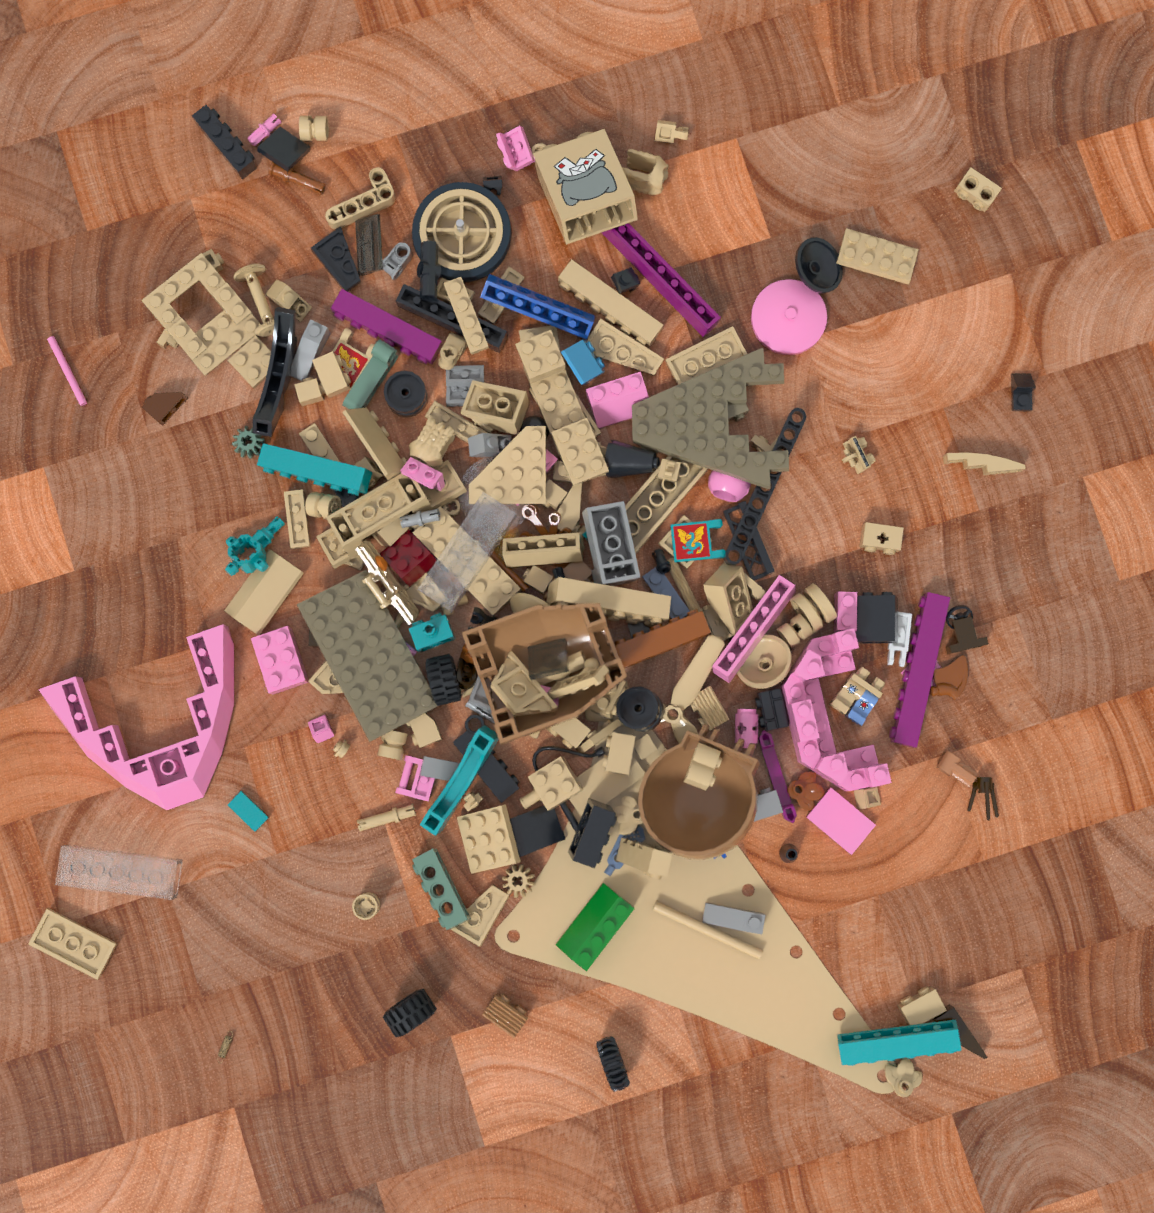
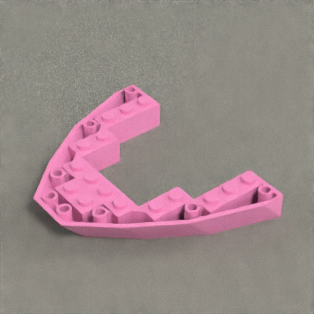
M224 624L186 637L205 692L187 698L199 736L130 760L119 726L111 725L99 729L81 677L75 676L38 690L88 758L126 788L165 810L178 807L204 797L223 752L234 707V643L228 626Z

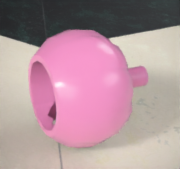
M713 470L708 478V487L715 497L729 502L741 500L748 494L751 483Z

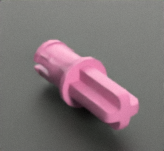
M274 113L263 124H259V127L247 138L250 144L256 146L266 136H270V132L281 124L279 118L272 123L277 118Z

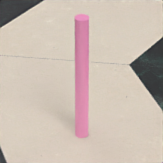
M49 337L47 340L80 406L87 404L55 337Z

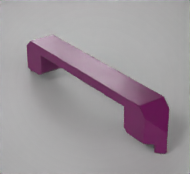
M763 730L758 741L773 788L778 794L783 810L781 814L783 819L794 824L797 814L787 791L774 749L775 745L772 735Z

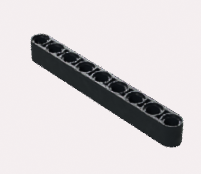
M794 408L791 410L772 451L781 448L784 451L788 450V455H790L806 420V413L803 409ZM792 415H799L801 422L793 421ZM784 432H791L793 439H786ZM777 472V474L770 473L769 491L765 492L760 486H755L724 554V561L727 565L736 566L742 560L782 472ZM759 500L762 503V508H754L752 502ZM746 517L752 518L754 525L747 526L744 519ZM737 535H744L746 543L740 544L736 539ZM730 552L737 553L738 560L731 561L728 554Z

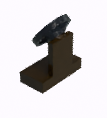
M957 605L949 610L946 615V622L950 628L954 629L958 644L945 647L947 655L989 644L987 637L977 639L973 624V613L969 607ZM957 609H967L964 613L952 614ZM949 618L954 619L952 621L953 626L949 623Z

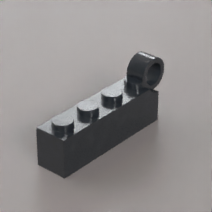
M471 715L466 719L465 728L467 731L453 741V744L463 756L477 732L470 730V720L477 718L481 721V727L485 725L484 720L478 715ZM493 749L478 775L502 803L520 788L518 786L520 781L514 774L511 776L506 771L507 765L502 759H496L493 755L496 752Z

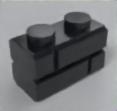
M775 689L757 693L755 705L761 711V716L759 717L760 727L764 728L765 731L789 727L782 690Z

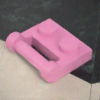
M405 755V766L399 787L396 788L395 793L429 801L435 778L420 776L423 759ZM413 763L418 764L412 790H407Z

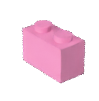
M857 592L835 593L834 610L837 618L834 619V632L850 629L857 631Z

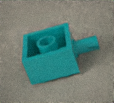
M441 613L435 614L430 617L431 620L423 622V620L412 623L413 627L408 628L418 652H424L456 639L446 615H441Z

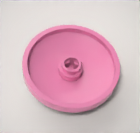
M780 280L768 285L757 296L751 312V324L757 339L767 349L782 355H795L809 350L819 341L827 323L826 307L819 293L812 291L803 282L797 280Z

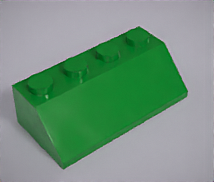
M603 883L556 943V946L587 972L635 908Z

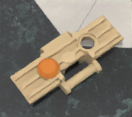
M364 540L356 548L369 571V574L362 579V582L366 583L380 602L381 609L392 604L397 608L408 625L412 624L419 615V610L405 592L403 585L398 582L389 569L386 560L379 555L370 541ZM376 581H382L387 589L384 593L376 585Z

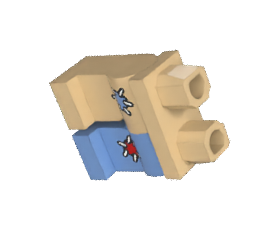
M860 667L855 674L853 673L849 676L829 703L830 706L840 713L846 714L847 718L859 726L863 725L866 717L883 694L881 691L885 682L875 677L871 685L865 680L870 672L863 667Z

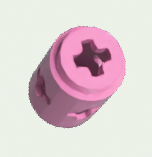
M737 709V714H735V743L740 738L743 739V748H748L750 743H758V714H756V709Z

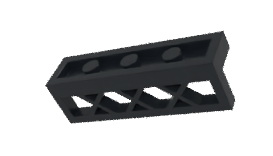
M746 501L723 511L732 536L735 532L733 525L738 526V523L731 521L729 513L738 510L742 517L747 506ZM746 517L744 519L747 526L754 525L752 518ZM757 528L751 539L752 544L749 543L748 545L754 548L755 555L753 559L745 554L742 558L749 577L754 581L775 572ZM738 536L736 537L739 543H746V541L739 539ZM753 563L761 565L764 573L754 576L751 570Z

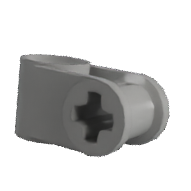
M406 243L395 245L388 256L382 260L379 269L387 272L392 280H396L412 260L413 254L410 247ZM401 250L408 251L404 257H400L399 252Z

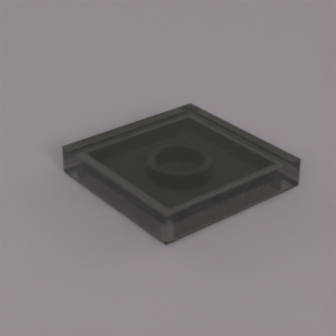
M566 638L528 646L529 677L531 680L569 672Z

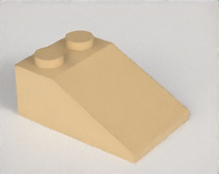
M472 380L461 414L500 432L518 435L529 406L527 392Z
M722 565L705 582L704 592L709 604L731 634L735 636L752 613L753 607L742 566Z

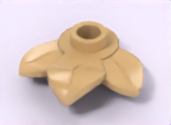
M623 796L621 798L622 806H617L613 810L616 813L615 816H617L616 822L620 823L619 834L628 835L634 833L638 825L643 824L641 816L639 818L635 817V813L639 811L636 799L631 796Z
M903 1058L897 1067L890 1064L885 1065L886 1079L894 1086L895 1093L900 1097L910 1096L913 1088L918 1087L922 1082V1072L914 1071L913 1063L908 1058ZM903 1083L906 1085V1090L902 1088Z

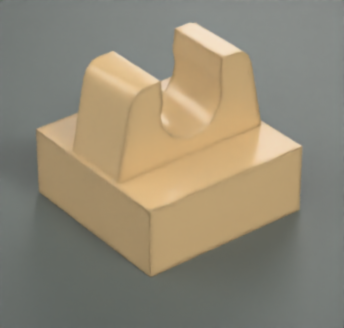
M164 329L157 344L164 349L168 344L176 348L178 343Z
M662 459L658 479L677 482L681 463Z

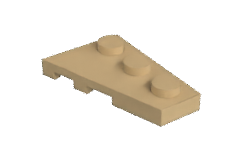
M492 885L467 908L471 919L451 930L481 947L510 895Z

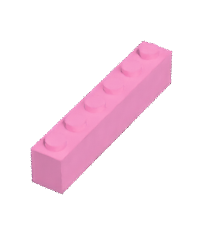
M780 575L776 578L713 664L714 674L728 683L731 682L796 593L793 583Z

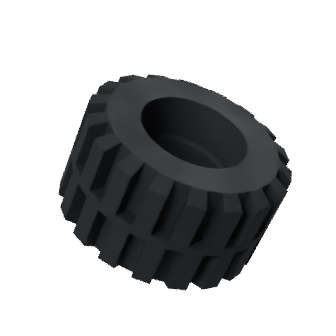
M450 654L426 659L428 681L436 705L440 706L461 701L462 694L456 678L457 670L453 657Z
M419 989L384 1013L383 1019L394 1036L401 1037L429 1019L436 1012L437 1008L425 989Z

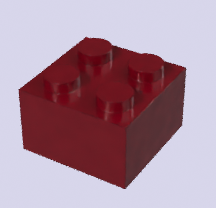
M409 529L391 546H388L380 553L409 588L438 563Z

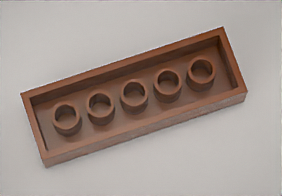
M695 609L686 613L688 617L680 619L678 616L668 620V625L662 626V624L651 627V631L648 633L640 631L633 634V639L626 640L623 638L615 641V648L624 669L711 635L703 611L698 612Z

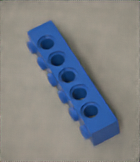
M491 274L488 275L480 298L584 339L588 338L594 323L595 315Z

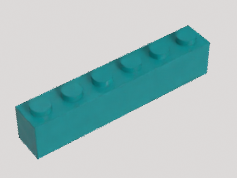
M264 443L257 462V466L262 467L265 473L274 475V472H279V476L289 479L291 476L297 477L296 480L304 483L311 480L314 481V485L325 487V484L331 485L330 488L336 491H342V488L347 489V493L359 496V493L367 494L373 473L366 468Z
M956 1020L837 1034L841 1063L848 1066H854L858 1063H875L882 1060L894 1061L899 1058L911 1059L916 1056H934L940 1053L952 1054L956 1051H962Z

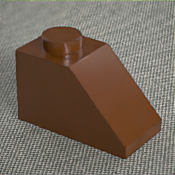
M182 392L154 393L144 400L142 408L163 426L187 401L188 397Z

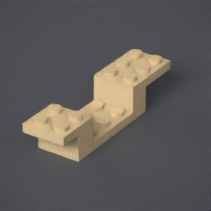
M549 330L516 343L515 346L522 360L523 369L572 485L575 486L608 473V467L588 418H585L552 331Z
M449 460L443 462L442 466L433 468L443 473L445 486L441 491L436 488L430 489L403 474H399L327 516L326 519L331 528L316 537L333 568L336 569L358 556L356 548L363 542L364 538L410 511L416 514L417 511L435 510L467 492Z

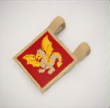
M345 328L333 352L341 356L344 363L341 367L344 373H348L351 380L349 386L352 388L372 358L371 352L374 344H370L366 354H363L347 344L352 338L353 332Z

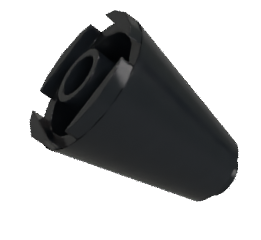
M611 440L612 443L607 445L605 462L608 463L609 472L606 473L608 478L652 473L659 468L660 459L654 452L617 440Z

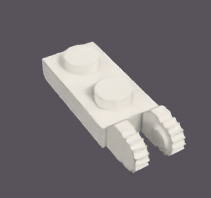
M898 612V643H888L887 665L893 664L894 651H901L899 666L904 667L906 652H908L911 613Z

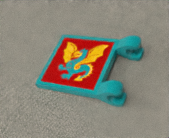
M722 519L670 524L674 563L724 558L726 552L724 549L712 551L709 530L721 528L723 526Z

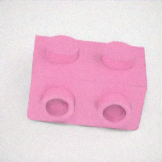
M518 126L505 134L500 132L496 134L498 138L497 145L503 152V161L507 168L518 171L535 162L522 126Z
M412 457L409 458L401 469V474L430 489L436 488L441 491L445 486L443 473Z

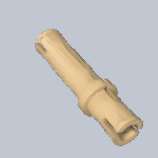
M414 804L398 809L395 807L388 812L358 819L359 831L361 832L391 822L398 823L402 819L416 816Z

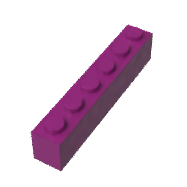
M344 289L340 290L331 307L335 318L351 322L350 325L358 330L363 328L371 337L384 339L385 343L392 347L395 345L401 348L400 351L408 356L411 354L416 356L417 360L425 365L427 363L433 365L443 347L441 340Z

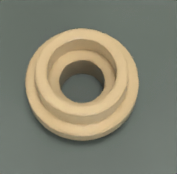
M345 739L342 742L338 741L334 746L335 757L339 756L342 758L348 751L350 745L347 744Z

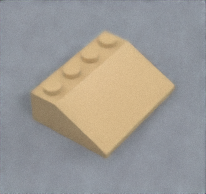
M367 407L344 410L342 413L386 479L389 481L401 474V469L407 461L404 457L401 459L397 454L400 450L394 441L390 443L387 439L389 434L384 426L380 428L377 424L379 419L374 411L369 412Z

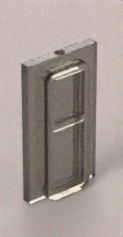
M380 214L356 220L358 275L363 276L383 270Z

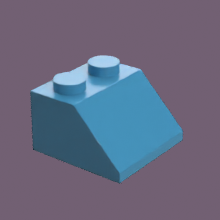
M581 340L561 352L581 385L589 383L605 372L603 361L600 357L596 358L593 353L595 351L590 341L586 342V340Z

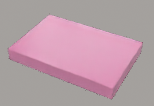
M831 787L806 816L807 819L850 855L855 852L876 826Z

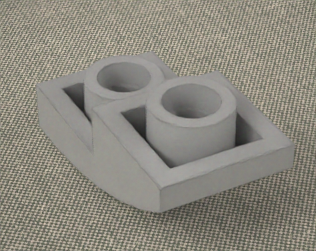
M423 756L420 776L449 781L460 763Z

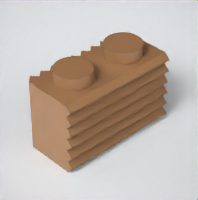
M496 993L482 1015L515 1038L528 1019L527 1011L519 1005L517 1007L510 1003L511 999L506 995H498Z

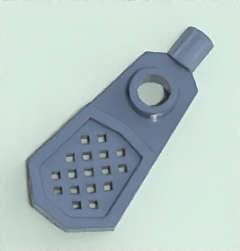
M638 825L635 834L632 833L627 836L619 834L607 859L609 865L604 873L611 876L615 869H620L624 865V863L614 860V856L618 854L621 838L628 837V839L638 842L645 840L644 830L641 826Z

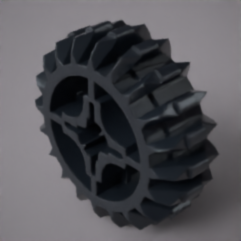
M611 1036L597 1041L596 1047L611 1090L615 1092L629 1087V1077L615 1038Z

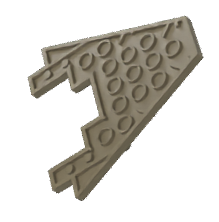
M760 348L633 404V443L770 489V472L789 471L788 450L749 452L748 435H729L728 404L747 403L746 386L784 384V364H764V349Z

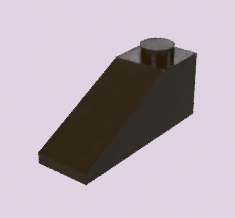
M949 1004L945 1007L947 1011L932 1018L933 1022L956 1020L961 1046L983 1059L987 1058V1055L953 1006Z

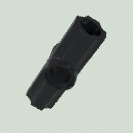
M431 240L423 241L421 243L420 262L417 267V276L420 278V298L425 301L436 300L438 280L441 275V265L438 264V244Z

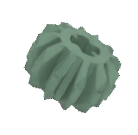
M245 426L244 432L238 429L237 431L240 435H233V438L237 440L232 442V445L236 447L234 451L240 453L242 458L248 455V458L252 459L253 453L259 456L260 454L257 450H261L262 445L260 444L265 442L264 438H260L262 435L254 434L253 427L250 430L248 426ZM245 441H252L251 444H245Z

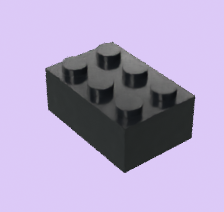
M588 798L568 850L573 861L595 868L596 864L601 862L603 856L602 848L604 845H607L610 834H608L610 827H614L617 820L616 813L610 805Z

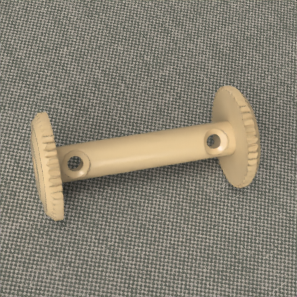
M256 263L237 270L234 274V280L238 282L247 281L263 322L262 325L255 329V334L264 337L273 335L274 318L257 278L265 272L266 268L264 265Z

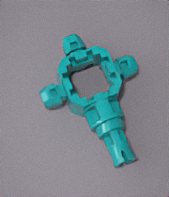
M276 516L266 528L258 529L253 536L244 534L238 539L230 536L226 540V544L229 547L227 554L232 562H229L225 571L230 576L235 575L239 569L246 574L253 573L256 569L261 572L266 571L269 566L265 561L266 552L264 548L272 543L273 535L285 523ZM245 548H255L256 553L253 552L249 556V560L245 559L243 561L239 559L238 555H242L245 552Z

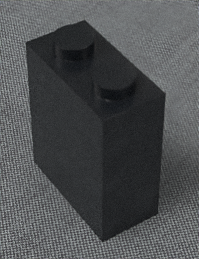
M863 592L862 596H857L856 638L859 644L898 643V597L893 595V592H881V595Z

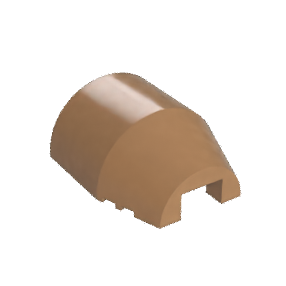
M600 603L564 606L561 604L556 606L536 605L462 632L468 652L473 659L495 722L494 727L501 745L577 718L627 677L610 635ZM581 650L585 654L586 659L595 658L600 666L605 664L609 670L601 684L597 686L591 685L586 690L580 689L573 695L569 693L559 699V705L555 712L514 716L491 688L492 681L497 676L499 669L511 651L529 672L546 666L547 662L553 657L563 659ZM584 668L570 673L569 677L580 674ZM554 680L543 686L552 688L556 681Z

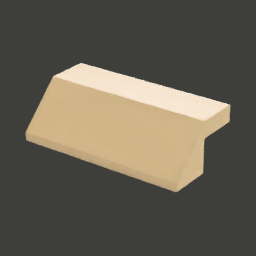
M270 549L266 552L265 560L268 563V569L264 572L256 569L251 573L224 610L257 635L261 634L304 574Z

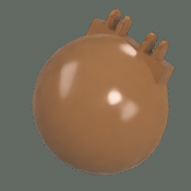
M707 724L702 726L698 735L686 731L680 744L663 752L652 762L644 774L639 788L638 806L641 820L648 834L660 847L673 853V855L694 860L718 857L735 848L751 829L757 813L758 794L754 776L760 763L758 759L752 757L756 744L750 743L745 754H743L741 750L744 746V740L741 738L737 741L734 749L716 743L720 730L714 729L710 738L707 739L705 738L709 731V725ZM698 743L721 751L719 756L722 758L719 769L715 768L713 773L716 779L713 786H709L706 791L684 782Z

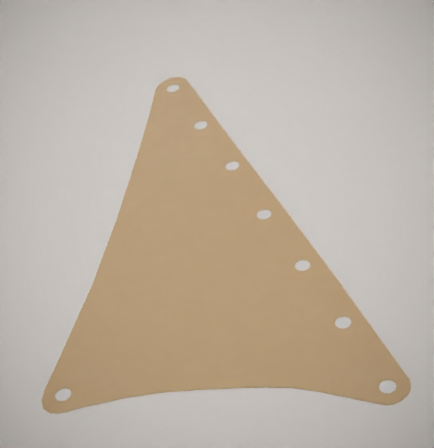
M599 721L597 732L602 730L601 725L605 722ZM622 723L619 728L613 731L615 733L636 736L635 741L649 734L658 750L642 760L634 748L632 754L645 773L652 762L663 752L667 751L653 730L638 732ZM607 736L595 744L594 753L596 749L602 746L605 754L600 757H593L591 767L604 758V755H608L609 747H606ZM643 777L608 802L607 805H610L612 809L622 806L621 798L623 796H631L638 803L639 788ZM575 808L573 811V815L579 823L581 815ZM639 811L635 813L636 818L640 817ZM568 821L563 831L566 839L557 843L547 864L535 880V886H531L532 892L526 893V897L520 900L496 929L494 935L496 943L501 949L509 953L611 983L693 1013L840 1075L875 1093L888 1094L894 1091L892 1084L888 1081L885 1083L880 1082L877 1078V1073L882 1069L885 1070L886 1064L897 1067L894 1061L882 1060L875 1063H858L854 1066L842 1065L837 1034L869 1031L871 1029L830 975L738 845L725 853L727 856L725 859L722 856H718L715 859L694 860L672 854L668 876H661V880L651 878L646 873L639 871V869L626 864L620 869H615L612 875L609 876L604 871L609 865L607 859L619 836L620 823L616 822L614 827H610L608 833L610 838L607 845H604L602 848L603 856L601 862L596 864L595 868L571 859L568 850L575 831ZM644 824L639 825L644 830L645 840L643 843L659 846L648 834ZM604 883L634 906L635 909L586 972L556 946V943ZM745 884H751L755 889L754 894L750 897L742 893V887ZM656 901L700 922L703 920L705 903L764 913L765 921L762 934L707 924L763 950L761 958L757 959L653 911ZM511 930H517L520 934V939L515 943L510 942L507 938V934ZM795 945L802 948L803 952L800 958H793L790 955V949ZM836 1008H842L846 1013L845 1018L841 1021L833 1017V1011Z

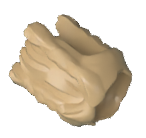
M629 149L627 151L628 168L650 172V174L622 168L631 189L636 190L638 193L642 192L649 195L660 194L663 190V182L668 177V164L660 156Z
M430 416L420 432V436L410 443V456L431 468L442 466V458L450 443L454 441L455 430L450 426L444 429L445 424L443 422L436 424V420Z

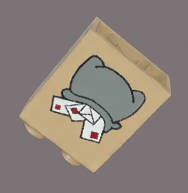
M605 129L594 133L585 132L576 139L559 145L550 144L541 151L533 153L538 179L566 245L638 220L634 193Z

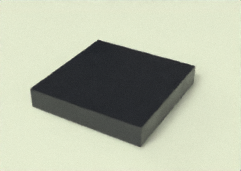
M282 127L276 129L257 148V152L287 172L310 151L309 145Z

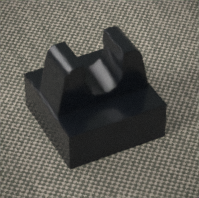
M502 176L483 177V187L489 191L496 189L497 196H500Z

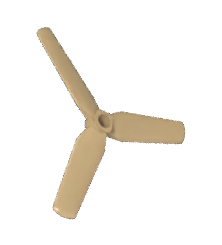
M709 635L675 686L671 703L668 705L663 704L664 715L661 722L671 723L674 737L679 744L686 731L698 735L696 728L683 714L684 709L695 701L713 664L725 645L724 641L717 636ZM590 708L585 711L588 721L607 722L609 720L591 712ZM675 709L679 715L672 717L669 714V710ZM614 715L611 722L615 721L616 719H619L618 715Z

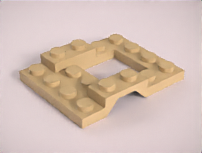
M202 253L142 299L145 306L176 340L204 376L256 335L255 329L261 325ZM200 281L224 311L194 333L170 304Z

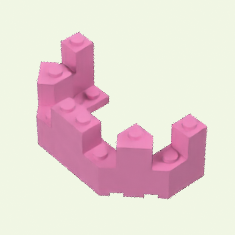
M854 629L836 632L832 635L808 641L780 686L797 761L843 791H853L892 783L887 763L878 764L874 745L836 753L818 678L856 670L851 651L859 648Z

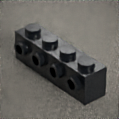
M204 105L192 115L197 126L242 180L257 169L253 162L255 160L254 156L249 150L245 152L242 148L243 143L237 136L233 137L230 134L232 130L226 122L223 124L220 122V115L214 108L210 109L207 105Z

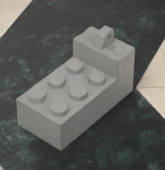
M624 501L586 508L582 514L594 569L591 571L594 583L617 586L632 583L640 578Z

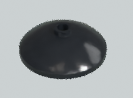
M815 237L805 240L799 245L795 256V265L800 279L809 289L817 293H828L836 289L843 275L842 265L836 264L839 254L826 240Z

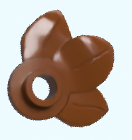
M815 772L800 774L798 780L792 781L787 788L789 796L795 799L799 807L804 810H813V800L821 799L825 795L823 787L815 783ZM796 786L800 788V793L795 791Z

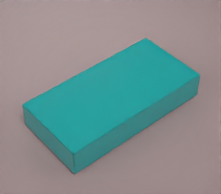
M240 791L228 804L254 832L270 818L243 791Z

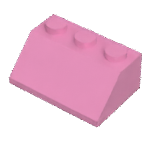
M641 372L586 389V396L595 423L599 429L631 419L632 405L648 398Z

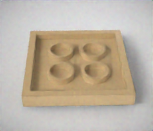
M506 804L457 817L471 874L521 862Z

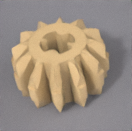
M513 865V872L509 869L505 871L509 877H502V880L508 881L507 884L503 885V888L510 887L507 894L510 895L514 891L515 898H518L519 892L522 897H526L525 890L529 893L532 892V889L528 886H535L536 884L535 882H530V879L534 878L535 875L531 874L528 876L531 869L527 868L524 871V865H520L519 869H517L516 865ZM516 877L523 878V880H521L523 882L522 885L515 884V882H517L515 881Z

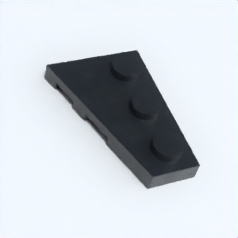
M341 226L311 247L313 254L342 289L348 292L361 283Z

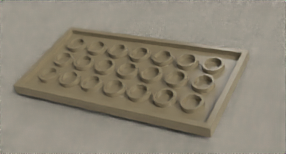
M364 570L298 603L297 607L368 741L371 742L438 706L434 702L431 689L387 607L381 609L380 602L366 583L362 582V579L368 575L367 570Z

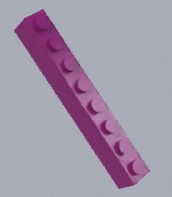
M629 223L601 232L702 337L706 336L717 326L721 317Z
M930 592L920 597L918 605L921 607L920 614L916 615L914 625L917 626L916 632L912 633L910 644L913 645L911 652H908L906 657L908 668L904 670L902 675L904 685L903 689L899 690L898 700H900L899 707L895 708L893 719H896L889 733V737L892 738L891 743L917 748L950 597Z

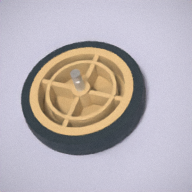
M468 182L450 183L432 191L424 198L416 210L412 225V240L418 257H421V243L423 241H435L438 244V264L441 265L440 278L451 281L462 277L463 283L480 280L495 271L508 253L512 235L509 215L498 197L488 189Z

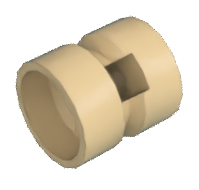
M300 116V140L312 141L315 138L317 141H328V117L316 116L313 119L312 116Z
M311 492L305 503L306 513L309 516L323 517V519H326L327 516L342 507L340 497L319 492Z
M800 613L790 619V624L785 623L777 628L779 635L790 649L798 645L800 639L805 640L813 634L809 623Z
M390 731L381 737L383 744L379 745L377 755L402 760L404 753L402 745L406 744L408 734Z
M370 892L359 895L353 901V913L362 920L372 918L380 910V899L377 895Z

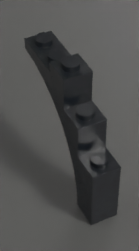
M276 307L273 341L268 371L261 398L253 416L254 434L272 437L283 413L284 394L291 381V364L297 352V337H295L296 310Z

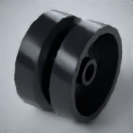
M410 371L396 372L385 383L384 396L392 412L402 417H412L423 411L427 404L428 395L424 382L417 374Z
M632 687L620 695L617 701L616 712L619 720L625 726L638 732H647L655 729L661 722L664 715V706L661 699L654 692L644 687Z

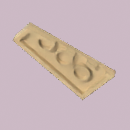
M601 318L586 341H590L595 349L593 353L596 357L651 375L656 374L665 360Z

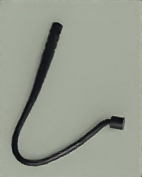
M545 746L539 748L534 753L532 762L535 771H538L536 758L544 750L561 751L587 758L600 757L605 754V750L601 746L595 750V753L587 754L560 747ZM563 802L560 806L576 832L579 823L567 804Z

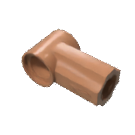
M946 751L936 766L938 770L950 777H954L967 787H970L978 775L977 772L963 764L960 758L949 751Z

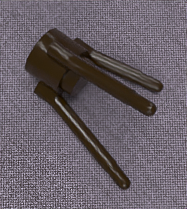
M977 777V782H973L967 811H971L978 789V793H985L987 821L990 820L989 793L991 794L995 817L998 818V807L992 777Z

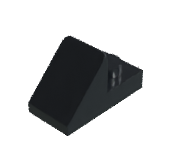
M1011 374L1012 411L1033 410L1032 391L1036 389V385L1031 374Z

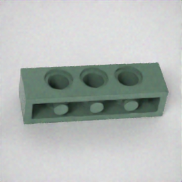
M431 849L412 859L414 862L412 867L423 881L421 886L426 893H429L431 897L429 900L430 904L440 915L438 917L440 925L446 928V930H451L470 920L471 917L438 850ZM430 867L435 869V876L433 878H430L427 874ZM439 884L444 887V893L441 896L436 893V887ZM447 902H450L453 906L451 913L445 911L444 906Z

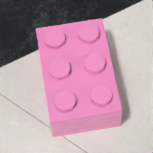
M285 626L251 638L269 694L273 695L309 683L291 627Z

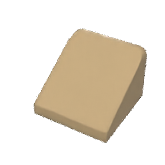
M877 786L854 790L857 809L881 805Z

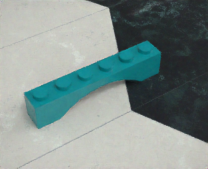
M486 725L477 730L453 776L420 823V826L436 836L443 831L498 742L499 738L495 731Z

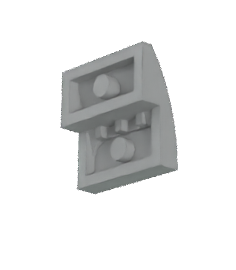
M484 365L454 366L452 369L446 370L447 407L463 406L472 380L484 382Z

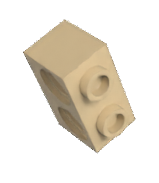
M970 168L954 192L962 200L972 203L973 207L977 210L986 212L1002 188L973 168ZM965 183L971 184L973 189L967 188ZM981 194H986L988 199H983Z

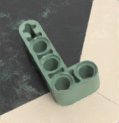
M382 340L376 342L371 352L372 358L345 397L342 406L347 409L367 407L397 361L399 354L395 348Z

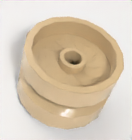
M813 583L804 589V595L798 593L790 599L797 615L800 613L806 619L813 633L823 628L822 621L830 623L837 618V614L828 598Z

